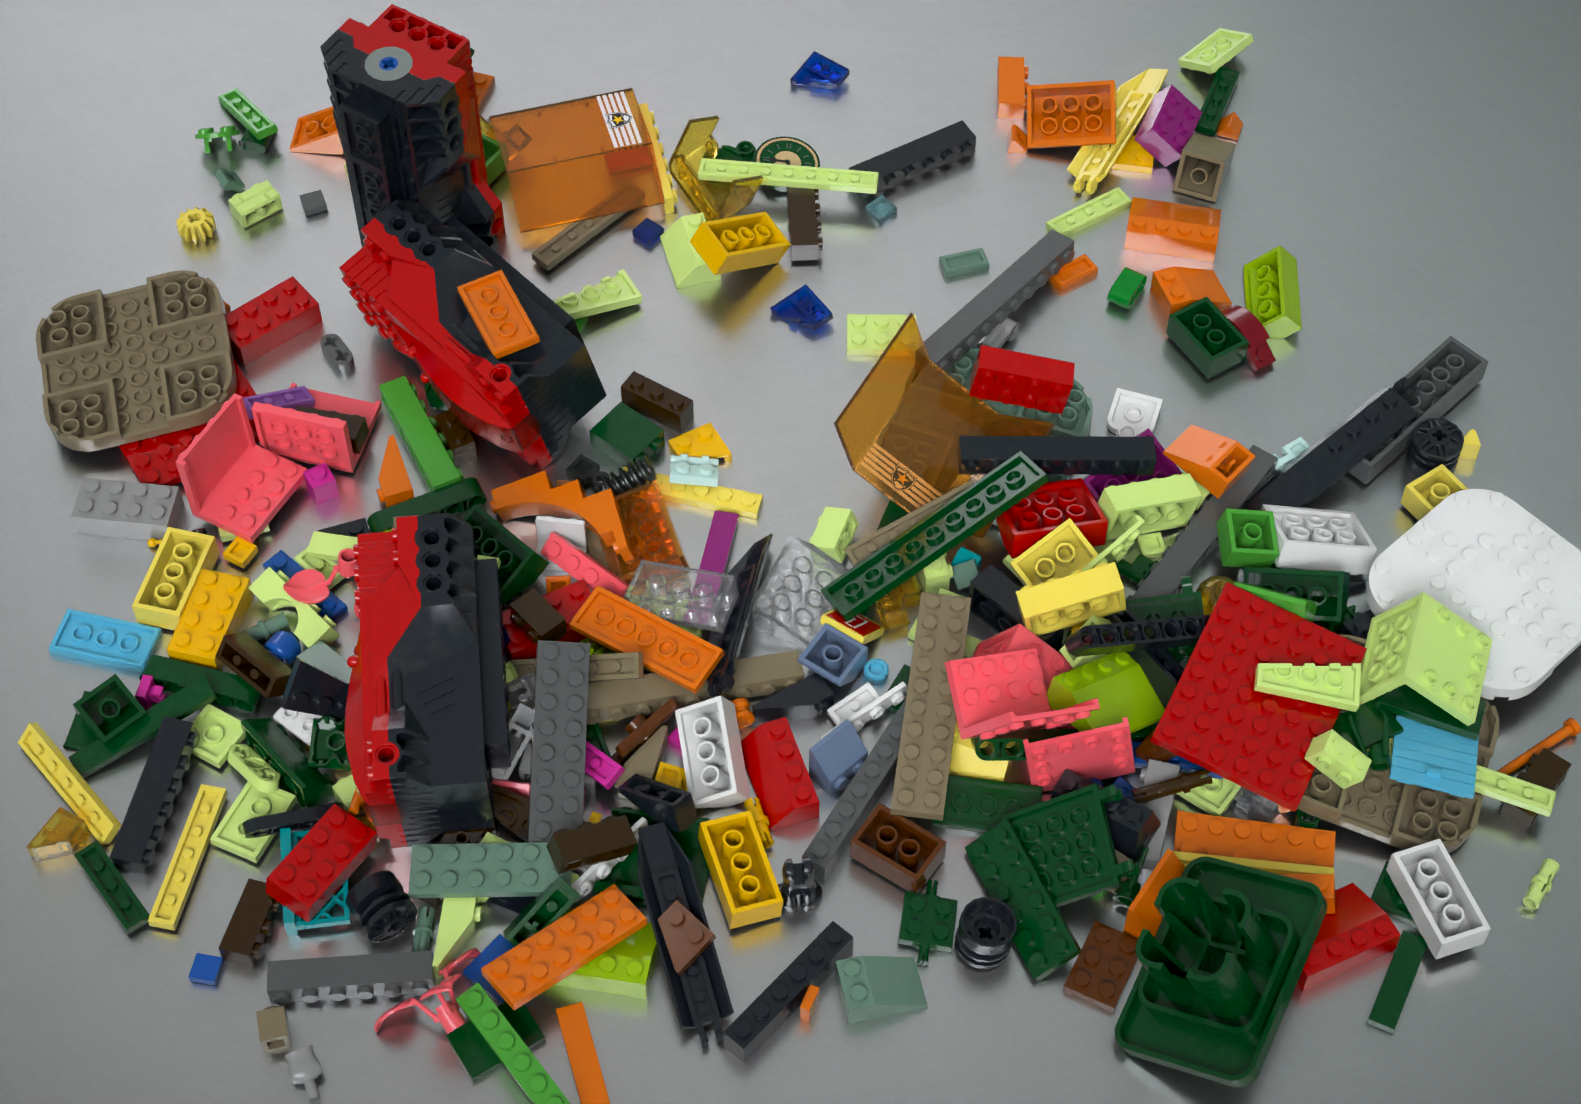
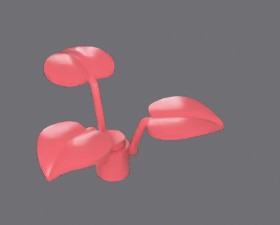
M346 548L339 552L338 565L333 566V571L328 580L325 581V576L321 572L314 569H306L293 575L288 582L283 584V589L293 599L302 603L316 604L324 601L329 596L327 586L332 583L338 572L345 578L354 576V567H357V562L354 560L353 549ZM354 604V613L360 619L358 605Z
M478 948L470 949L448 963L438 973L439 976L444 975V980L438 986H434L426 991L419 998L420 1001H424L431 995L436 994L442 1004L435 1009L438 1013L437 1015L415 997H411L385 1011L375 1023V1032L377 1033L381 1024L389 1015L413 1005L429 1015L435 1023L440 1021L447 1034L466 1023V1020L459 1011L460 1007L452 987L454 982L462 975L458 973L449 977V974L457 964L476 958L480 954ZM448 991L451 1002L450 1000L446 1002L441 992Z

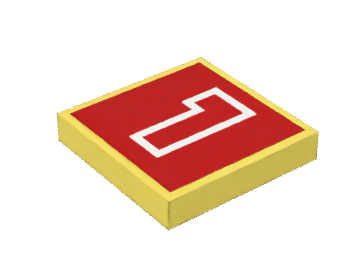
M836 609L823 614L820 619L822 625L827 623L863 645L881 637L885 630L884 627L861 614L847 621Z

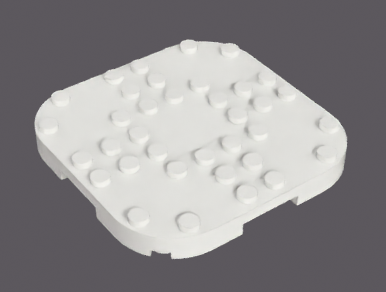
M1466 489L1451 494L1382 552L1371 566L1365 588H1367L1368 605L1375 616L1425 592L1493 639L1481 697L1494 700V697H1508V700H1515L1530 694L1552 674L1555 667L1581 644V551L1515 501L1500 492L1486 489Z

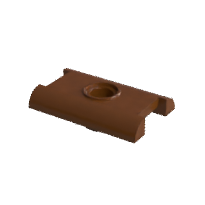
M671 697L648 719L642 714L635 717L624 729L629 735L615 748L617 752L611 756L612 759L621 764L658 729L672 718L675 710L678 709L675 700Z

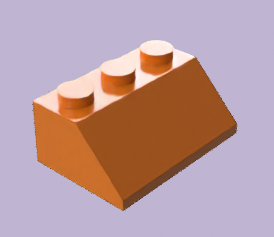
M1166 850L1128 908L1123 933L1138 939L1142 929H1146L1155 937L1163 919L1154 905L1156 897L1166 882L1181 877L1186 868L1172 850Z

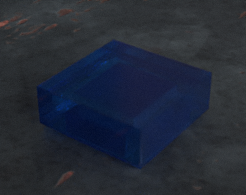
M646 218L632 230L635 238L651 246L664 233V228Z

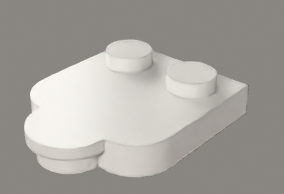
M1117 388L1107 419L1108 429L1115 434V437H1134L1148 428L1154 433L1163 399Z

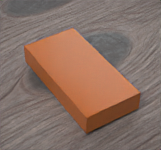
M1083 254L1073 259L1070 263H1066L1057 275H1053L1050 278V281L1061 292L1098 274V267L1086 254Z

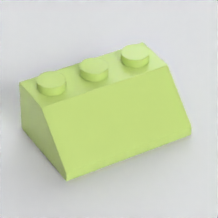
M703 212L680 217L660 236L677 289L721 280V274L714 275L690 243L691 238L701 223L706 222Z

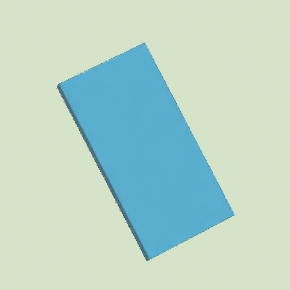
M67 609L48 649L50 654L142 673L149 657L154 654L163 632L161 628Z

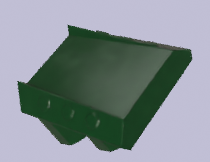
M330 716L313 718L308 760L309 767L351 770L346 752L345 718L343 720H334Z

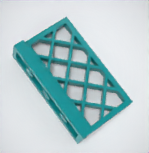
M291 828L280 829L281 861L298 844V840L302 839L310 830L292 832ZM349 879L344 882L343 888L330 898L331 901L323 909H320L316 917L309 923L302 921L301 917L283 906V924L287 936L298 935V930L351 924L350 910L345 902L349 893ZM336 903L344 908V916L332 917L327 912Z

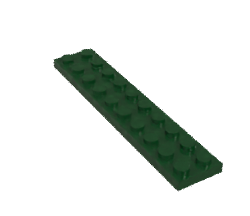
M1022 451L1018 452L820 590L823 597L845 620H851L1032 492L1039 489L1049 481L1047 474Z

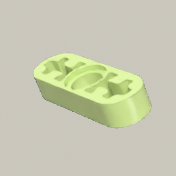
M234 744L229 747L227 761L257 790L264 793H273L278 790L279 773L251 747L244 744Z

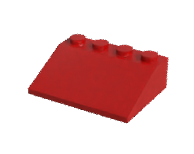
M1082 478L1045 483L996 518L1003 544L1012 559L1020 556L1069 518L1092 547L1105 545L1108 527L1107 518Z
M1354 883L1335 890V914L1325 915L1297 983L1302 992L1396 949L1401 934L1387 913Z

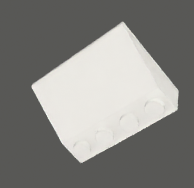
M1262 505V511H1273L1279 548V556L1274 561L1276 567L1280 569L1350 572V575H1369L1377 548L1354 512Z

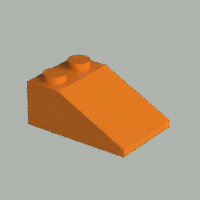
M333 106L298 118L289 148L291 152L344 154L333 116Z
M1173 266L1153 272L1150 290L1167 322L1169 315L1205 297H1208L1218 309L1232 306V302L1214 270Z

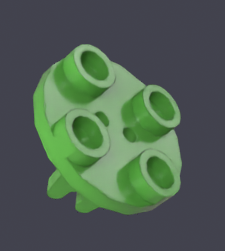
M235 125L222 126L220 131H214L213 127L201 128L198 130V134H195V138L204 139L206 153H211L210 142H213V138L223 137V141L227 142L228 151H233L232 136L239 135L240 132L236 130Z

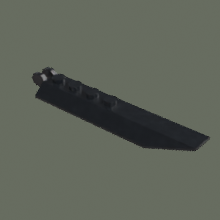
M1406 377L1400 378L1392 388L1383 387L1278 471L1245 504V507L1249 510L1262 511L1263 504L1302 507L1309 504L1417 416L1409 403L1419 395L1420 389L1415 385L1408 389L1403 397L1399 394L1406 390L1410 383V380Z
M772 533L755 542L727 574L707 641L723 649L724 656L705 681L708 683L707 689L712 697L720 696L722 691L728 692L734 686L733 675L736 672V664L741 654L742 643L751 618V611L773 537Z
M665 822L639 828L638 878L680 1027L697 1028L702 1048L708 1046L709 1041L703 1026L713 1023L716 1039L719 1043L724 1042L720 1021L732 1015L734 1011L714 942L681 975H678L674 969L658 922V918L678 900L710 930L691 863Z

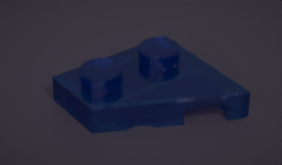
M814 51L792 76L790 82L793 86L838 89L850 73L848 68Z
M807 284L770 307L773 315L812 330L818 329L833 319L832 312Z

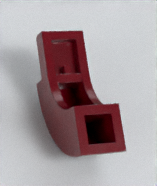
M1232 305L1221 310L1224 316L1249 341L1246 358L1253 372L1276 361L1266 341L1270 338L1267 331L1249 310L1239 305Z

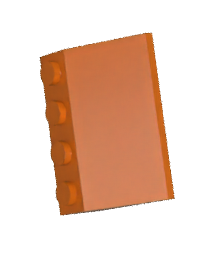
M1115 80L1027 85L1028 149L1116 144L1117 89Z
M1132 197L1124 249L1214 262L1221 210Z

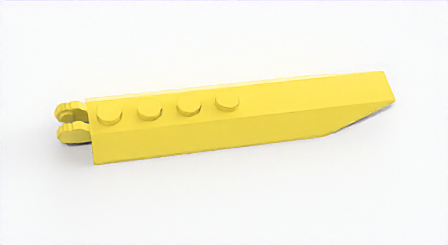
M1148 68L1119 86L1117 90L1116 144L1081 146L1067 168V171L1076 177L1073 185L1075 193L1082 192L1085 188V181H1088L1086 184L1087 194H1093L1097 190L1098 182L1108 174L1148 110L1154 95L1160 91L1169 72L1168 70Z

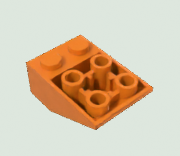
M1192 424L1163 451L1165 456L1187 474L1190 473L1194 480L1218 499L1246 473L1256 457L1238 441Z

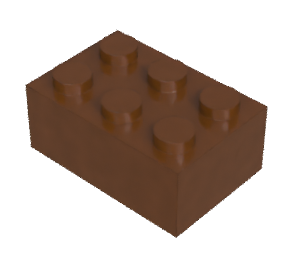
M879 803L850 840V857L908 892L919 893L945 858L946 841L901 815L890 814L891 809Z

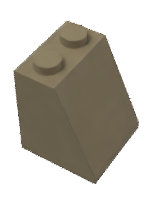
M1194 132L1182 150L1173 191L1216 202L1231 166L1236 144Z

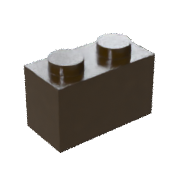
M450 410L435 415L436 431L442 434L445 441V449H450L455 460L454 466L457 467L477 459L475 441L467 426Z
M534 588L510 604V620L517 629L521 628L532 644H537L538 640L557 641L567 634L565 618Z

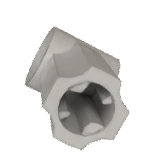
M1006 317L1003 323L998 324L988 336H984L978 342L977 348L980 349L981 345L1001 348L1007 340L1010 342L1016 336L1020 326L1019 323Z

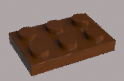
M1095 921L1081 949L1082 953L1078 955L1064 984L1063 991L1113 1013L1138 961L1135 951L1138 939Z

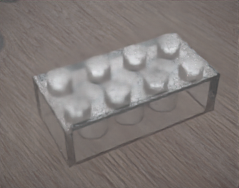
M641 560L624 599L672 624L723 633L738 599L739 592L735 575Z

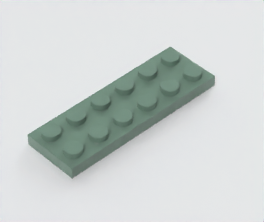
M548 842L412 845L408 895L410 898L539 896L559 877L571 886L572 871L558 875L546 847Z

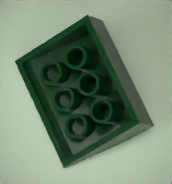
M476 504L462 519L473 527L477 555L496 557L501 561L498 571L501 583L502 604L533 584L549 565L548 561Z

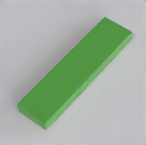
M238 88L218 96L219 103L258 140L278 132L277 125Z

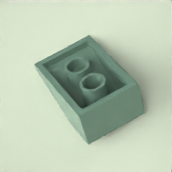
M858 956L836 961L835 977L847 1024L928 1007L914 957Z

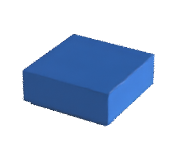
M196 953L188 976L189 980L216 986L224 964L223 957Z

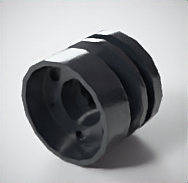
M1428 418L1421 421L1415 427L1405 459L1407 468L1414 476L1419 478L1443 464L1453 474L1464 443L1462 431L1454 423L1442 418Z
M379 871L363 878L350 890L345 901L355 920L359 921L366 937L373 943L385 942L400 935L413 923L418 913L415 904L410 900L409 895L404 892L395 874L390 871Z
M991 897L977 898L968 903L961 913L955 935V948L958 956L966 964L978 969H990L1002 964L1010 953L1012 941L1017 930V919L1013 910L1005 902Z

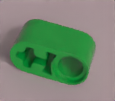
M1125 267L1112 285L1107 301L1129 310L1142 292L1147 276Z

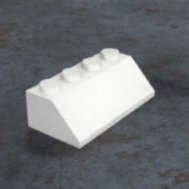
M720 695L675 710L687 789L692 795L695 808L729 807L749 799L750 793L734 703Z

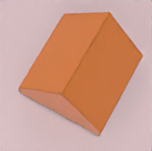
M1233 112L1222 118L1216 135L1238 141L1243 122Z
M1013 124L1008 134L1007 153L1025 154L1027 153V135L1017 125Z
M570 575L545 577L547 593L571 584Z

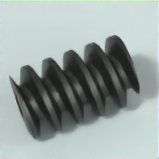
M644 455L645 463H642L638 458L636 459L637 467L635 468L630 463H627V472L621 467L618 468L619 476L613 471L610 472L611 480H608L605 476L601 477L606 490L611 488L618 502L623 500V495L627 498L630 497L631 490L634 493H638L640 486L646 489L648 481L653 485L657 483L656 472L646 455Z

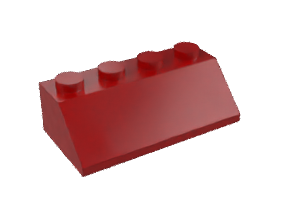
M783 717L762 723L741 741L747 774L755 795L760 800L763 813L769 819L768 827L770 832L819 818L820 802L787 718Z

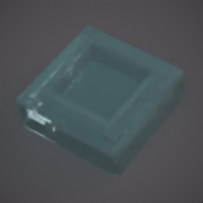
M881 195L867 204L865 211L879 223H882L897 213V207Z

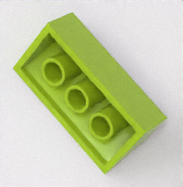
M1278 246L1243 265L1246 309L1261 322L1269 337L1284 339L1301 330L1302 321L1297 259L1282 246Z

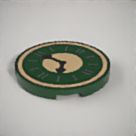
M781 136L763 142L756 150L754 162L820 167V160L816 151L806 142L793 137ZM768 185V187L774 190L787 192V187Z

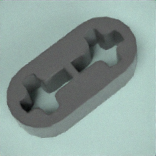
M327 334L322 337L320 342L322 352L334 369L340 372L352 369L354 366L353 355L343 340L336 334Z

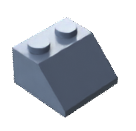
M825 623L800 655L797 662L841 687L854 681L867 662L868 647Z
M848 719L809 749V776L830 796L837 790L841 791L846 787L849 780L856 775L868 757L866 747Z

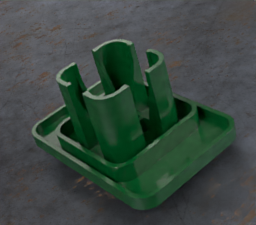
M1199 857L1186 866L1181 877L1166 882L1156 897L1154 905L1163 919L1155 937H1153L1149 930L1142 929L1137 940L1135 951L1137 958L1142 963V967L1115 1026V1038L1123 1050L1131 1056L1231 1087H1244L1254 1082L1261 1072L1325 918L1327 901L1320 889L1313 883L1212 857Z

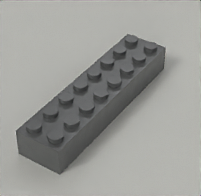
M1450 336L1405 376L1410 380L1408 388L1399 395L1403 397L1404 393L1415 385L1420 389L1419 395L1409 403L1417 416L1348 472L1364 484L1370 482L1410 445L1414 429L1421 421L1443 416L1483 379L1489 361L1454 337Z
M538 640L526 843L549 842L554 832L563 828L572 830L583 824L590 643Z

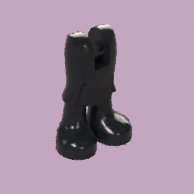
M802 857V863L793 864L792 859H787L783 864V882L778 884L784 901L782 911L786 913H795L797 911V895H799L802 910L806 912L816 908L822 901L823 891L819 883L814 881L815 868L810 858Z

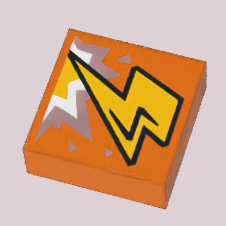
M814 985L808 987L800 1005V1018L802 1021L810 1023L820 999L819 987Z

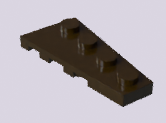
M493 784L495 820L527 842L529 799Z

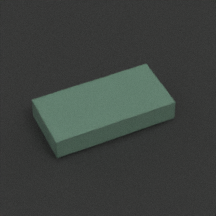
M983 248L939 257V264L945 278L989 269V262Z

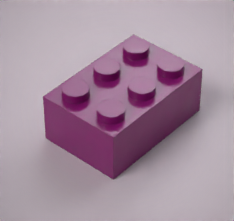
M1171 84L1154 95L1134 140L1164 167H1167L1181 158L1182 150L1192 136L1202 112Z

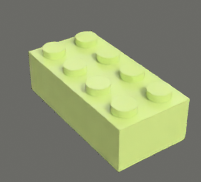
M1190 473L1175 474L1165 478H1153L1148 481L1131 482L1120 486L1112 485L1104 488L1097 504L1108 520L1106 541L1118 539L1137 515L1145 521L1140 528L1141 534L1187 526L1202 497Z

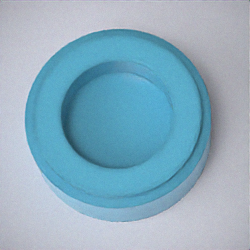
M877 658L867 661L863 672L866 681L871 684L885 682L889 675L888 664L884 660Z

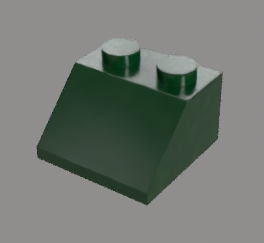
M116 674L73 704L79 718L104 745L147 714Z

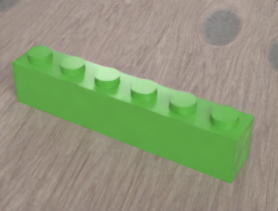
M402 376L379 385L381 400L430 491L463 480L464 476L460 467H455L453 464L455 460L452 452L444 447L445 441L442 434L435 431L436 425L432 416L428 417L426 415L427 409L422 399L418 400V392L414 383H409L406 376Z
M476 983L456 998L462 1011L533 1104H571L479 983Z

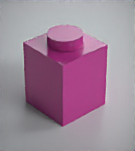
M325 462L303 472L307 490L317 506L339 496L336 480Z

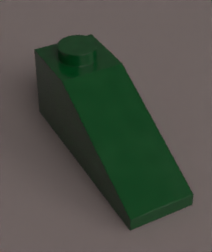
M559 877L503 931L505 939L514 947L558 920L580 894L564 879Z

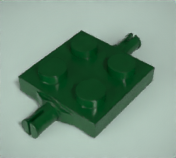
M933 880L927 881L926 894L905 891L898 944L909 945L918 949L917 964L920 966L922 960L923 966L928 965L929 952L938 950L951 953L953 946L958 900L937 896L938 881L934 880L933 888Z

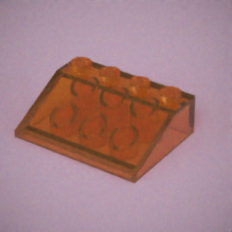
M656 480L615 496L620 507L634 559L625 562L621 554L616 555L613 545L607 547L599 538L612 573L627 584L669 580L691 571L665 497Z

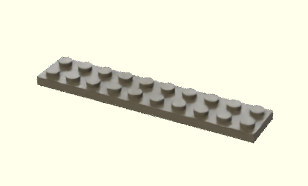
M921 592L890 814L943 821L956 723V714L945 662L964 659L971 598Z

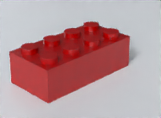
M293 276L226 314L232 353L244 366L322 322L319 303Z
M981 345L971 374L969 396L1062 414L1073 387L1075 363Z
M584 579L542 595L565 618L567 634L558 639V642L582 643L590 639L572 630L569 625L591 595ZM510 609L503 611L504 650L508 660L535 659L537 644H532L528 640L526 633L521 628L517 629L512 624Z
M333 804L267 877L266 894L309 923L375 849L377 832L336 804Z

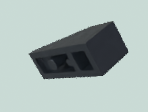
M814 673L752 705V712L755 716L754 722H769L786 717L787 720L812 719L818 715H824L827 713V709L834 705V693L821 675Z
M634 774L618 787L619 793L657 823L665 822L668 829L681 833L698 819L692 795L688 791L638 774Z

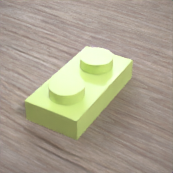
M308 547L294 557L295 562L305 570L314 569L321 572L325 576V581L329 579L333 566L338 565L330 559L309 557L306 553ZM338 572L332 583L327 586L328 589L333 588L345 577L341 576Z

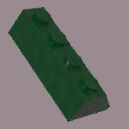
M1244 567L1243 583L1316 601L1318 605L1313 621L1342 622L1349 598L1350 572Z
M270 718L244 719L240 722L247 746L251 747L279 773V783L289 793L296 795L297 802L303 809L325 805L335 798L332 789L334 782L326 773L322 775L318 767H309V757L307 758L303 754V749L296 740L291 741L287 737L288 733L282 725H276Z

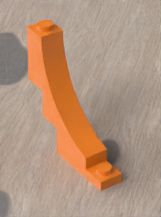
M544 470L491 490L493 500L490 501L492 511L494 514H499L503 522L532 515H551L566 519L585 521V527L594 532L607 547L613 545L616 555L621 554L625 562L634 559L620 507L611 488L586 497L585 491L578 479L554 488L552 481Z

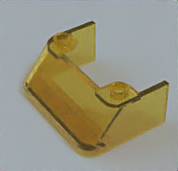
M718 116L689 120L669 161L671 176L697 212H703L706 222L730 218L750 205L764 179L760 175L733 180L732 183L698 180L701 158L715 159L719 150L718 143L712 136L719 121Z

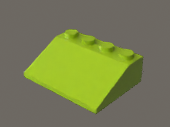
M1126 652L1108 654L1053 677L1047 692L1049 705L1054 710L1065 709L1098 698L1100 709L1090 712L1091 717L1070 723L1080 732L1123 723L1122 718L1127 717L1130 733H1134L1159 722L1165 711L1142 668Z
M567 910L561 917L569 913L570 910ZM647 923L646 926L555 985L647 1000L658 951L652 924Z

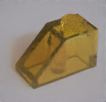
M59 807L26 847L32 860L36 862L74 854L80 846L87 842L90 831L85 820Z

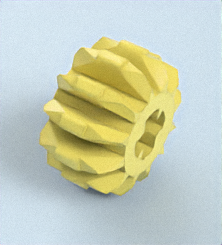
M197 206L193 210L187 208V212L180 213V217L177 219L178 233L187 243L191 241L195 244L198 241L206 242V238H213V232L216 231L214 216L206 208L200 210Z

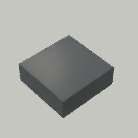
M321 190L299 195L306 216L328 210Z

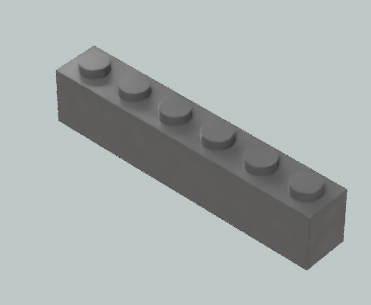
M432 950L268 961L267 993L270 1002L279 1005H286L295 1001L314 1003L324 999L342 1001L345 998L354 997L370 999L373 996L383 995L387 997H398L401 994L423 995L435 986V975L432 967L434 955Z

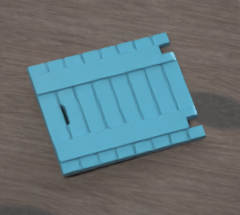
M1395 715V719L1403 727L1404 732L1393 737L1389 779L1446 792L1462 798L1473 799L1475 794L1479 736L1477 741Z

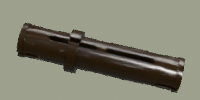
M1205 768L1188 774L1182 772L1178 774V777L1132 789V797H1136L1134 802L1142 804L1182 791L1188 793L1193 788L1212 784V777H1204L1210 773Z

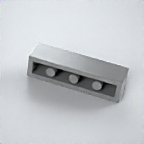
M1149 759L1148 767H1142L1139 782L1144 783V787L1178 777L1180 765ZM1175 794L1140 804L1153 810L1161 823L1147 846L1149 851L1142 868L1154 870L1161 860Z

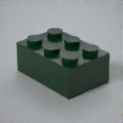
M1208 297L1169 315L1166 334L1208 379L1246 359L1249 341Z

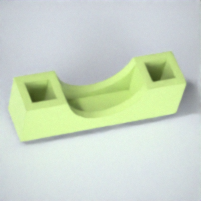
M268 567L248 587L272 611L283 607L296 608L298 624L294 634L308 648L320 640L327 646H330L340 636L334 629L336 624L327 615L322 618L318 614L321 609L316 604L299 602L285 592L283 584L288 582L290 578L281 570L276 573L271 567Z

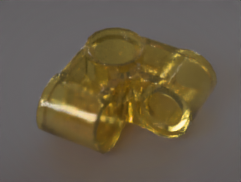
M912 576L875 602V607L885 631L911 624L908 621L905 608L915 607L920 604L922 590L916 576Z

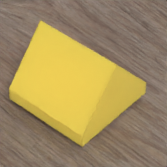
M1472 429L1464 436L1463 447L1458 459H1477L1481 444L1476 430Z

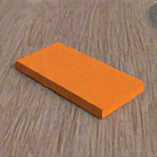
M502 270L457 287L459 296L488 349L496 359L540 342L535 328Z

